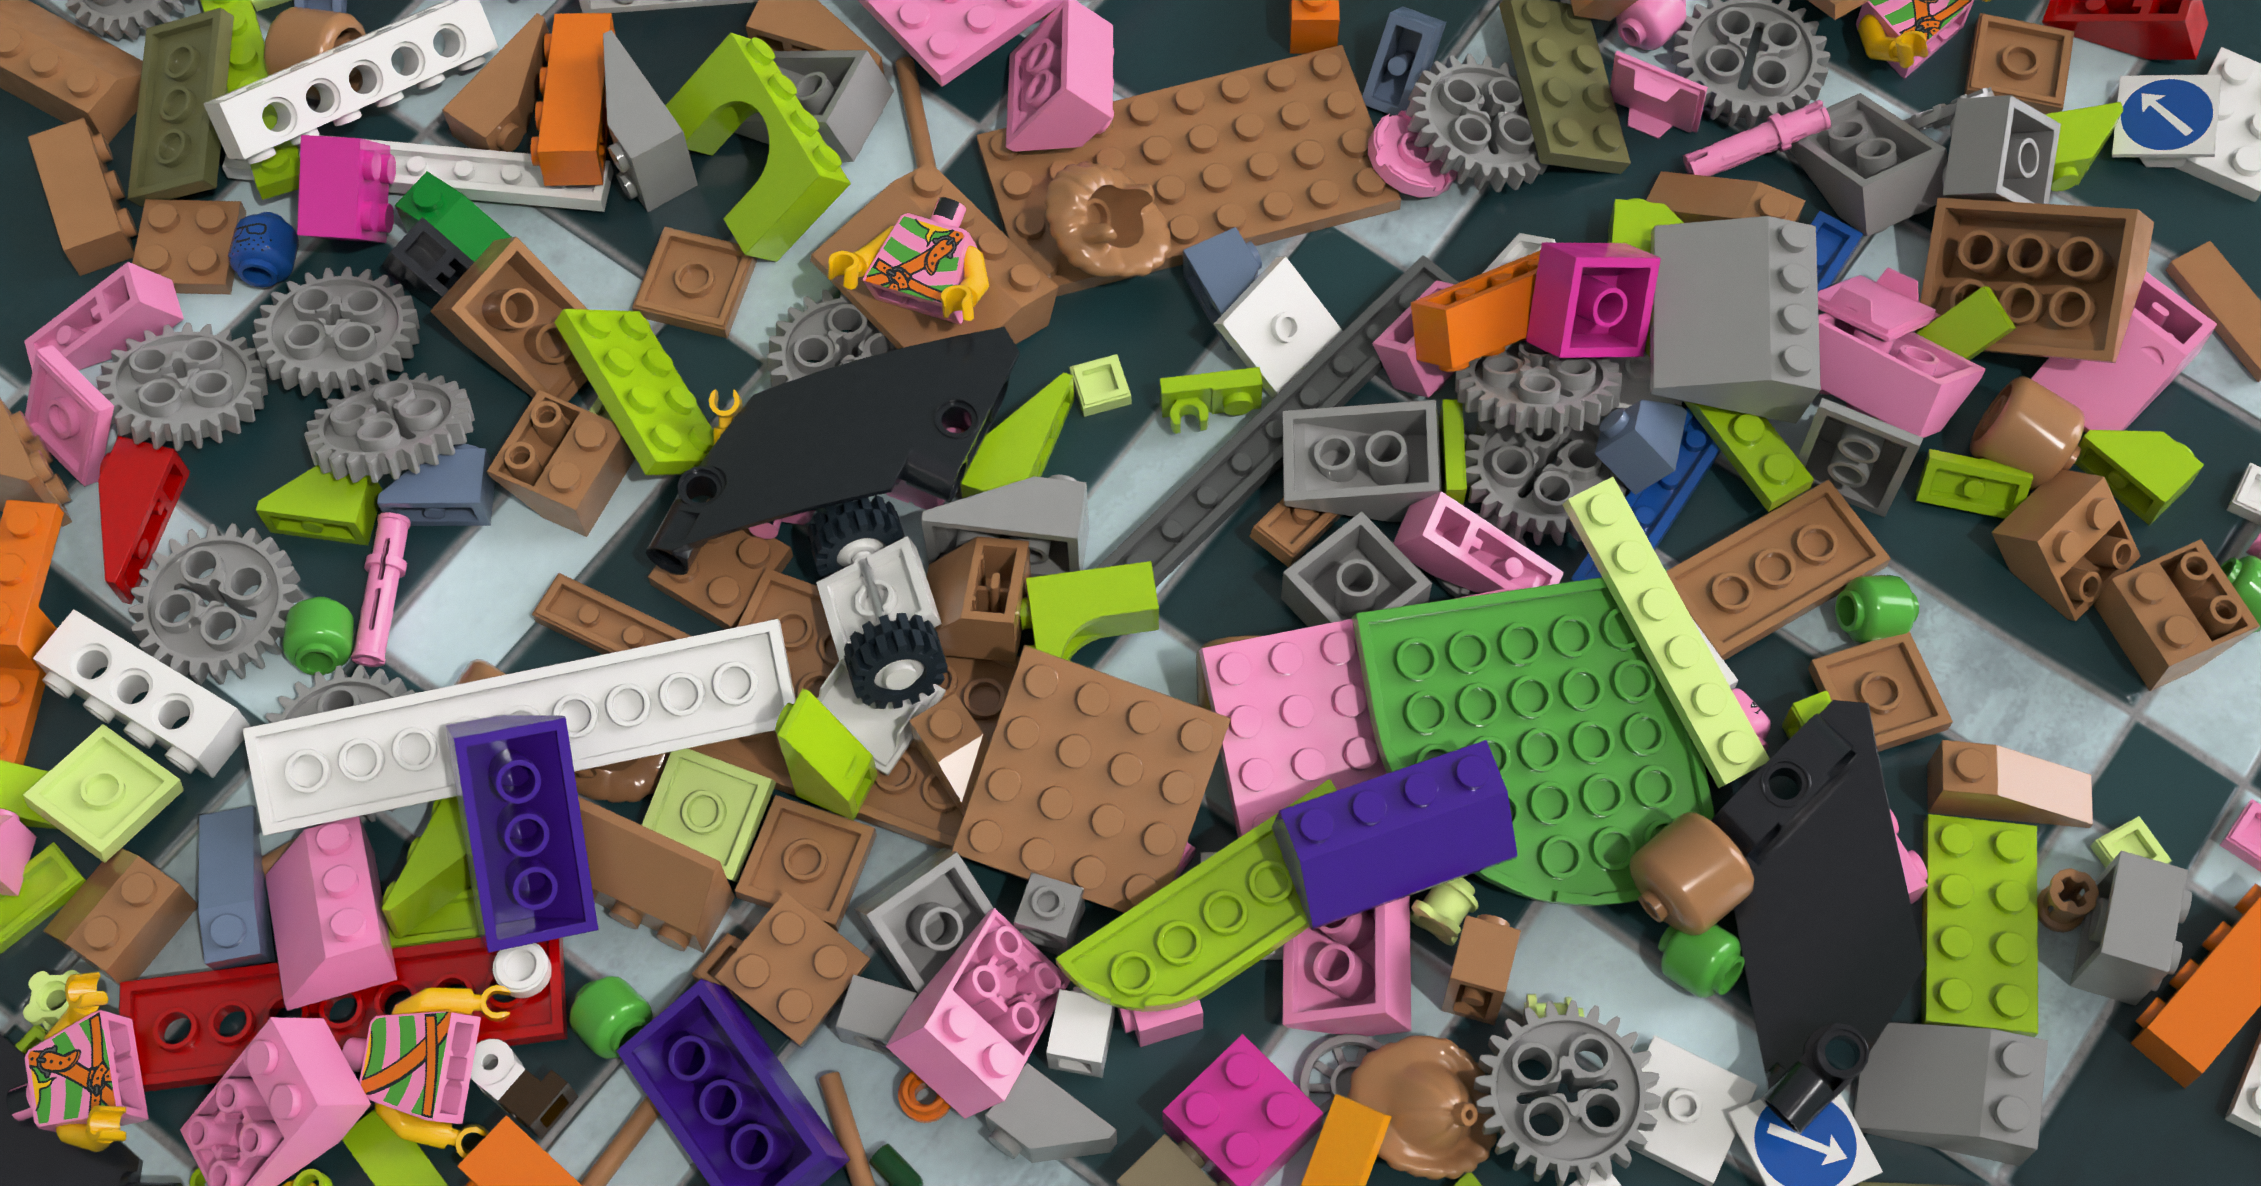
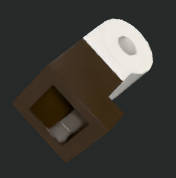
M487 1039L476 1044L470 1078L488 1098L542 1140L575 1102L578 1095L570 1084L552 1069L540 1081L523 1067L522 1062L507 1043L499 1039Z

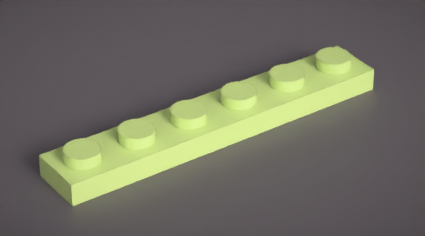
M1614 477L1567 499L1562 504L1717 787L1720 788L1766 764L1770 760Z

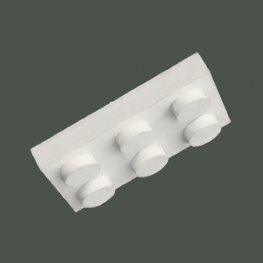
M2221 47L2207 74L2222 75L2215 157H2189L2183 167L2174 168L2256 202L2261 194V63Z

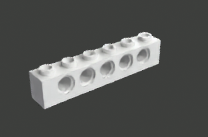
M445 0L204 103V106L228 159H246L248 164H254L276 154L274 146L290 140L292 145H297L301 143V135L319 136L317 127L333 121L335 126H340L362 116L360 108L375 102L377 108L403 99L404 95L401 91L415 84H417L418 89L436 85L445 80L443 72L458 66L459 71H464L486 62L485 53L499 47L479 0ZM437 32H440L445 39V50L441 55L435 51L433 46V39ZM396 49L404 57V67L399 74L394 70L391 62L392 55ZM354 67L361 72L363 78L362 87L358 92L354 91L349 83V75ZM312 85L317 88L321 98L320 104L315 111L308 106L306 101V93ZM268 104L275 108L278 116L277 123L271 130L265 126L262 119L263 110Z

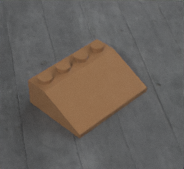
M931 162L890 183L811 254L810 261L828 278V261L831 254L838 251H848L851 253L857 251L887 228L896 225L903 214L910 213L930 219L940 197L953 199L965 206L966 212L959 228L969 232L978 250L983 253L989 282L988 290L973 307V320H963L962 325L876 300L863 282L864 276L858 277V285L853 290L846 289L843 286L844 275L830 280L897 349L1005 327L1013 342L1017 344L1049 326L1059 288Z
M1937 198L1920 303L1935 309L1936 313L1943 315L1981 287L1988 286L2016 329L1983 352L2116 363L2146 273L2154 222L2138 209ZM1924 327L1915 330V333L1919 332Z

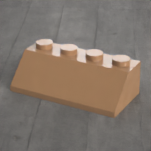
M0 0V88L64 123L85 118L94 135L103 133L109 144L137 112L143 61L29 0Z
M578 796L594 902L610 909L609 915L624 926L638 929L639 925L642 924L657 931L656 937L664 944L676 950L684 952L687 946L704 953L735 898L720 861Z

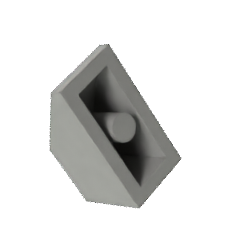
M1028 1063L1022 1068L1005 1101L992 1106L985 1115L988 1130L992 1132L989 1140L1012 1159H1015L1020 1153L1031 1163L1110 1153L1117 1145V1131L1113 1126Z

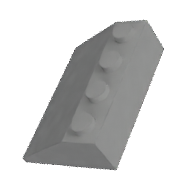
M1771 216L1654 226L1651 231V254L1660 257L1661 260L1650 317V394L1796 424L1821 390L1816 226Z

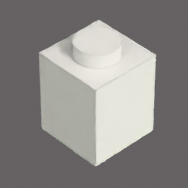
M1077 986L1073 988V991L1059 989L1046 1051L1048 1068L1103 1078L1115 1018V1007L1095 999Z

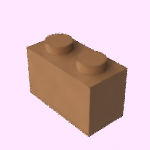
M1482 914L1475 918L1466 915L1441 1011L1495 1025L1506 993L1521 930L1510 927L1506 920L1497 916Z

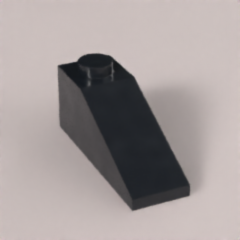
M422 217L391 250L381 267L419 300L433 308L471 267L474 261Z

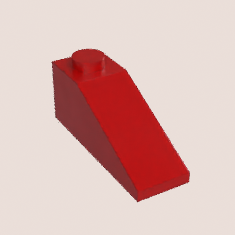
M2050 0L2042 20L2045 26L2075 31L2074 37L2148 60H2196L2209 24L2202 0Z
M118 436L112 451L107 453L101 462L100 477L98 479L105 581L121 602L132 605L135 597L131 590L132 588L139 587L143 580L139 571L141 569H148L153 558L152 554L157 549L190 471L173 448L161 446L157 450L153 448L151 443L141 442L137 445L133 439Z

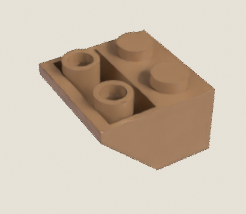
M538 390L488 468L487 473L492 479L544 519L587 537L626 475L635 457L613 421Z
M0 398V511L3 512L6 500L55 503L64 512L61 526L64 527L72 523L64 505L72 500L60 476L57 473L53 475L49 463L53 462V458L44 441L39 435L35 436L29 422L21 411L12 414Z
M2061 469L2056 477L2040 485L1991 532L2010 572L2065 618L2072 621H2077L2097 601L2112 578L2125 573L2141 557L2105 477Z
M977 536L931 563L928 567L926 577L942 622L941 625L934 629L937 631L944 656L1016 662L1022 633L1021 604L1023 598L1028 597L1026 578L1031 577L1029 541Z
M2202 539L2112 578L2094 603L2095 608L2149 691L2198 670L2260 627Z

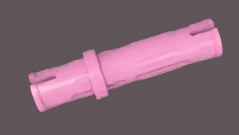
M1820 99L1782 116L1779 113L1767 117V122L1735 134L1703 149L1683 155L1687 174L1712 176L1777 149L1780 152H1784L1792 148V143L1812 134L1830 129L1831 120L1826 107H1823V102Z
M385 512L378 515L373 552L366 556L364 569L368 572V578L360 612L355 647L351 658L356 664L367 667H382L385 665V653L394 613L399 578L405 576L407 562L403 559L411 522L408 517L398 513Z

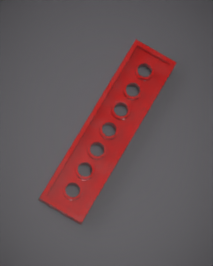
M481 937L392 948L398 980L302 1006L301 1018H324L342 1050L346 1041L352 1037L367 1039L370 1021L375 1016L387 1015L385 1013L386 1001L396 992L407 991L414 995L425 988H447L451 985L460 984L471 988L474 994H483L489 987L498 985L493 974V962L499 951L488 953ZM563 937L537 943L549 957L552 966L550 980L541 992L532 997L516 998L506 1003L496 1001L494 995L490 996L486 1002L490 1011L495 1013L510 1012L509 1017L502 1021H491L481 1011L472 1012L471 1016L481 1017L476 1044L487 1039H499L507 1043L508 1046L568 1039ZM278 963L120 982L119 1015L130 1018L133 1022L144 1092L218 1083L271 1017H276L278 1012L285 1007ZM343 998H353L357 1001V1010L350 1020L344 1023L331 1022L330 1011L337 1001ZM238 1011L246 1014L245 1027L239 1034L232 1037L221 1036L220 1025L228 1014ZM177 1019H190L191 1030L188 1036L176 1044L166 1043L165 1032L167 1027Z

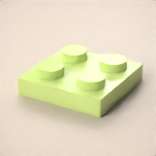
M102 724L23 794V797L29 808L106 863L181 794L184 789L178 777Z
M691 749L673 751L669 755L642 826L720 861L727 879L737 882L776 782L765 776Z

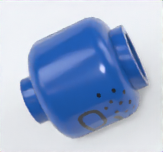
M261 212L240 219L234 229L228 253L229 264L241 280L255 287H271L288 279L294 268L299 247L297 232L281 216L272 212Z

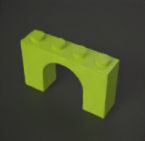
M730 33L665 106L683 130L688 150L711 156L716 153L747 118L758 112L762 115L769 133V154L766 166L755 185L723 219L745 255L777 262L851 183L840 167L842 161L839 155L826 145L818 132L819 124L817 120L803 108L796 97L797 89L795 85L781 73L774 62L775 54L770 46L756 37L750 39Z
M1151 561L1026 578L1028 597L1022 600L1020 617L1022 630L1032 628L1034 645H1029L1032 648L1070 661L1079 649L1094 640L1159 630V605Z

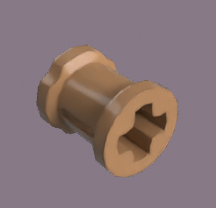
M2072 868L2059 871L2051 878L2050 886L2043 889L2037 897L2038 920L2045 927L2055 932L2073 931L2096 906V899L2099 895L2096 882L2089 874ZM2082 889L2085 890L2083 896L2079 894ZM2052 905L2054 909L2049 912L2048 909Z

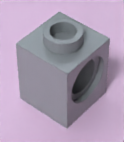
M1031 872L1014 920V927L1037 949L1060 956L1072 948L1085 912V899L1082 898L1084 888Z
M853 975L835 1026L841 1042L898 1058L886 1045L909 1006L918 997L917 993Z

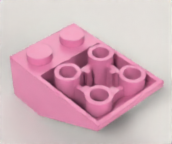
M2146 271L2116 363L2048 358L2031 379L2082 410L2085 416L2084 432L2087 433L2090 430L2124 431L2199 354L2217 326V323Z
M994 908L986 914L909 1006L886 1047L966 1119L1005 1101L1056 1008L1059 989L1066 990L1071 980Z
M271 1017L182 1126L180 1131L208 1186H278L338 1144L370 1107L371 1103L324 1018Z

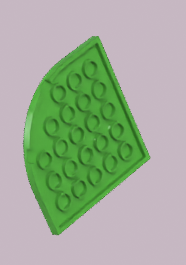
M1602 577L1361 612L1352 616L1371 725L1386 773L1487 740L1508 791L1518 856L1516 859L1474 873L1481 879L1523 897L1565 906L1592 907L1639 901L1638 897L1641 894L1636 888L1630 873V859L1632 855L1681 814L1695 812L1707 817L1709 820H1712L1715 816L1704 761Z

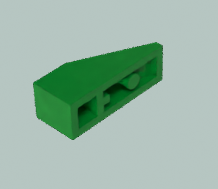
M428 171L395 204L407 233L423 217L474 262L494 240L512 237L464 194Z

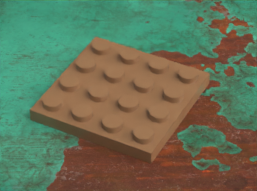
M1024 645L951 853L956 851L962 857L1029 879L1031 872L1082 887L1084 888L1083 899L1125 913L1173 882L1231 718Z

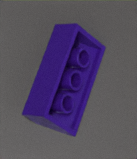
M499 715L446 725L479 935L488 953L599 930L566 717L563 715Z
M1487 740L1279 810L1272 825L1273 833L1311 930L1516 859L1518 856L1508 791Z
M700 979L617 1050L619 1056L710 1186H820L851 1160L725 986Z

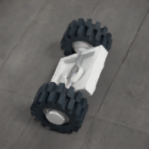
M876 495L871 502L869 497L854 502H845L838 507L836 505L825 507L827 514L818 511L813 516L815 524L809 523L807 529L809 536L807 537L817 571L821 577H825L816 582L839 660L848 670L854 693L857 698L861 697L864 704L870 706L875 702L876 708L885 709L888 702H892L894 709L902 708L903 700L910 699L912 705L920 702V693L923 692L930 696L935 692L933 684L941 685L945 680L943 673H947L948 666L937 631L934 629L941 625L942 622L917 547L908 536L905 537L894 505L889 501L885 503L883 497Z

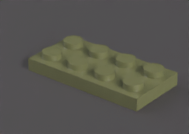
M1503 0L1499 7L1540 163L1621 174L1631 162L1591 18L1574 16L1572 5L1568 3L1550 0Z
M222 8L146 28L127 197L128 200L141 207L144 206L145 199L170 200L217 188L221 142L204 103L225 95L227 90L234 16Z

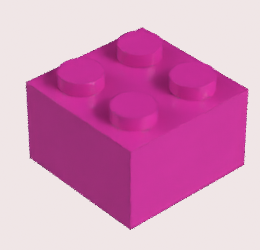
M301 135L297 235L329 240L386 243L387 233L392 231L394 224L393 206L388 203L389 184L394 182L396 176V161L394 155L390 154V146L361 138Z
M1542 242L1526 342L1559 358L1644 357L1661 258L1627 243Z
M1243 1034L1162 1111L1163 1129L1177 1143L1181 1140L1187 1142L1205 1162L1202 1168L1217 1183L1224 1180L1231 1186H1264L1320 1131L1323 1112Z

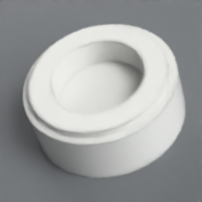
M537 943L500 950L493 962L495 980L500 986L506 987L511 992L510 996L515 998H528L538 994L546 987L551 977L552 966L550 959L543 948Z

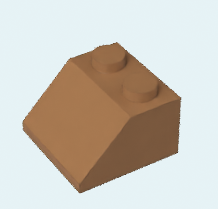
M121 848L106 863L101 862L43 931L120 986V982L137 980L197 909L198 903L179 883L140 856Z

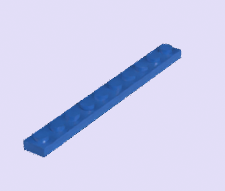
M1819 211L1810 224L1816 226L1818 291L1832 286L1860 244L1863 236L1862 232L1822 211ZM1688 407L1685 409L1687 415L1675 471L1636 495L1630 490L1625 498L1654 551L1721 452ZM1589 553L1570 579V582L1602 577Z

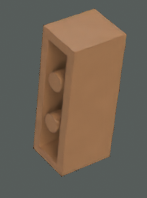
M81 118L28 136L63 251L78 274L82 276L133 258L135 250L131 237L138 235V232L127 207L123 209L120 207L118 200L126 196L115 170H108L106 162L113 160V155L103 133L94 135L85 118Z

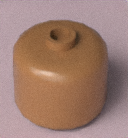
M290 7L278 14L269 27L264 48L266 72L268 76L361 37L366 34L364 27L355 17L348 13ZM354 67L349 75V83L352 89L358 92L362 87L363 78L361 72ZM312 85L306 93V98L321 100L319 91Z
M2019 376L2010 381L1998 393L1983 414L1971 438L1970 452L1974 458L1989 459L2032 473L2033 481L2029 490H2036L2040 485L2056 477L2061 469L2069 470L2075 463L2081 451V448L2077 445L2084 431L2085 416L2083 411L2034 380L2025 376Z
M1686 812L1676 817L1639 848L1630 859L1631 877L1641 894L1638 899L1645 911L1657 922L1664 920L1673 929L1688 935H1701L1707 932L1747 898L1754 887L1752 870L1739 848L1715 823L1695 812Z

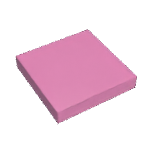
M53 345L37 349L25 417L35 436L39 435L42 438L48 451L81 484L87 486L98 482L100 465L105 456L114 405Z

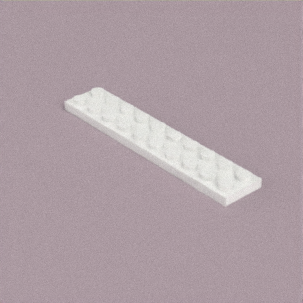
M775 619L248 727L242 730L262 833L265 836L457 796L446 725L499 715H563L567 721L574 772L775 731L781 711L787 703L794 704L796 698L780 620Z

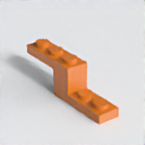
M6 500L0 521V760L24 765L46 685L42 681L46 673L33 657L57 630L55 625L39 608V602L64 512L55 503Z

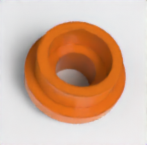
M910 1071L903 1078L898 1089V1100L903 1112L910 1119L920 1123H931L944 1117L951 1109V1106L938 1094L936 1099L930 1104H921L916 1100L920 1090L931 1087L913 1071Z

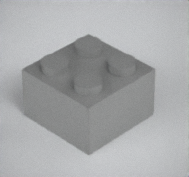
M2012 95L1957 99L1955 117L1950 124L1951 143L1948 162L1942 175L1944 186L1942 195L1955 199L2049 204L2061 124Z
M1361 511L1283 572L1281 599L1308 627L1352 619V616L1356 613L1428 603L1432 583Z
M2121 850L2095 880L2099 895L2096 899L2095 908L2083 919L2070 986L2135 1006L2151 990L2157 991L2162 979L2167 974L2173 975L2176 972L2181 959L2183 945L2182 942L2175 941L2178 923L2182 924L2185 921L2192 901V892L2185 890L2188 870Z

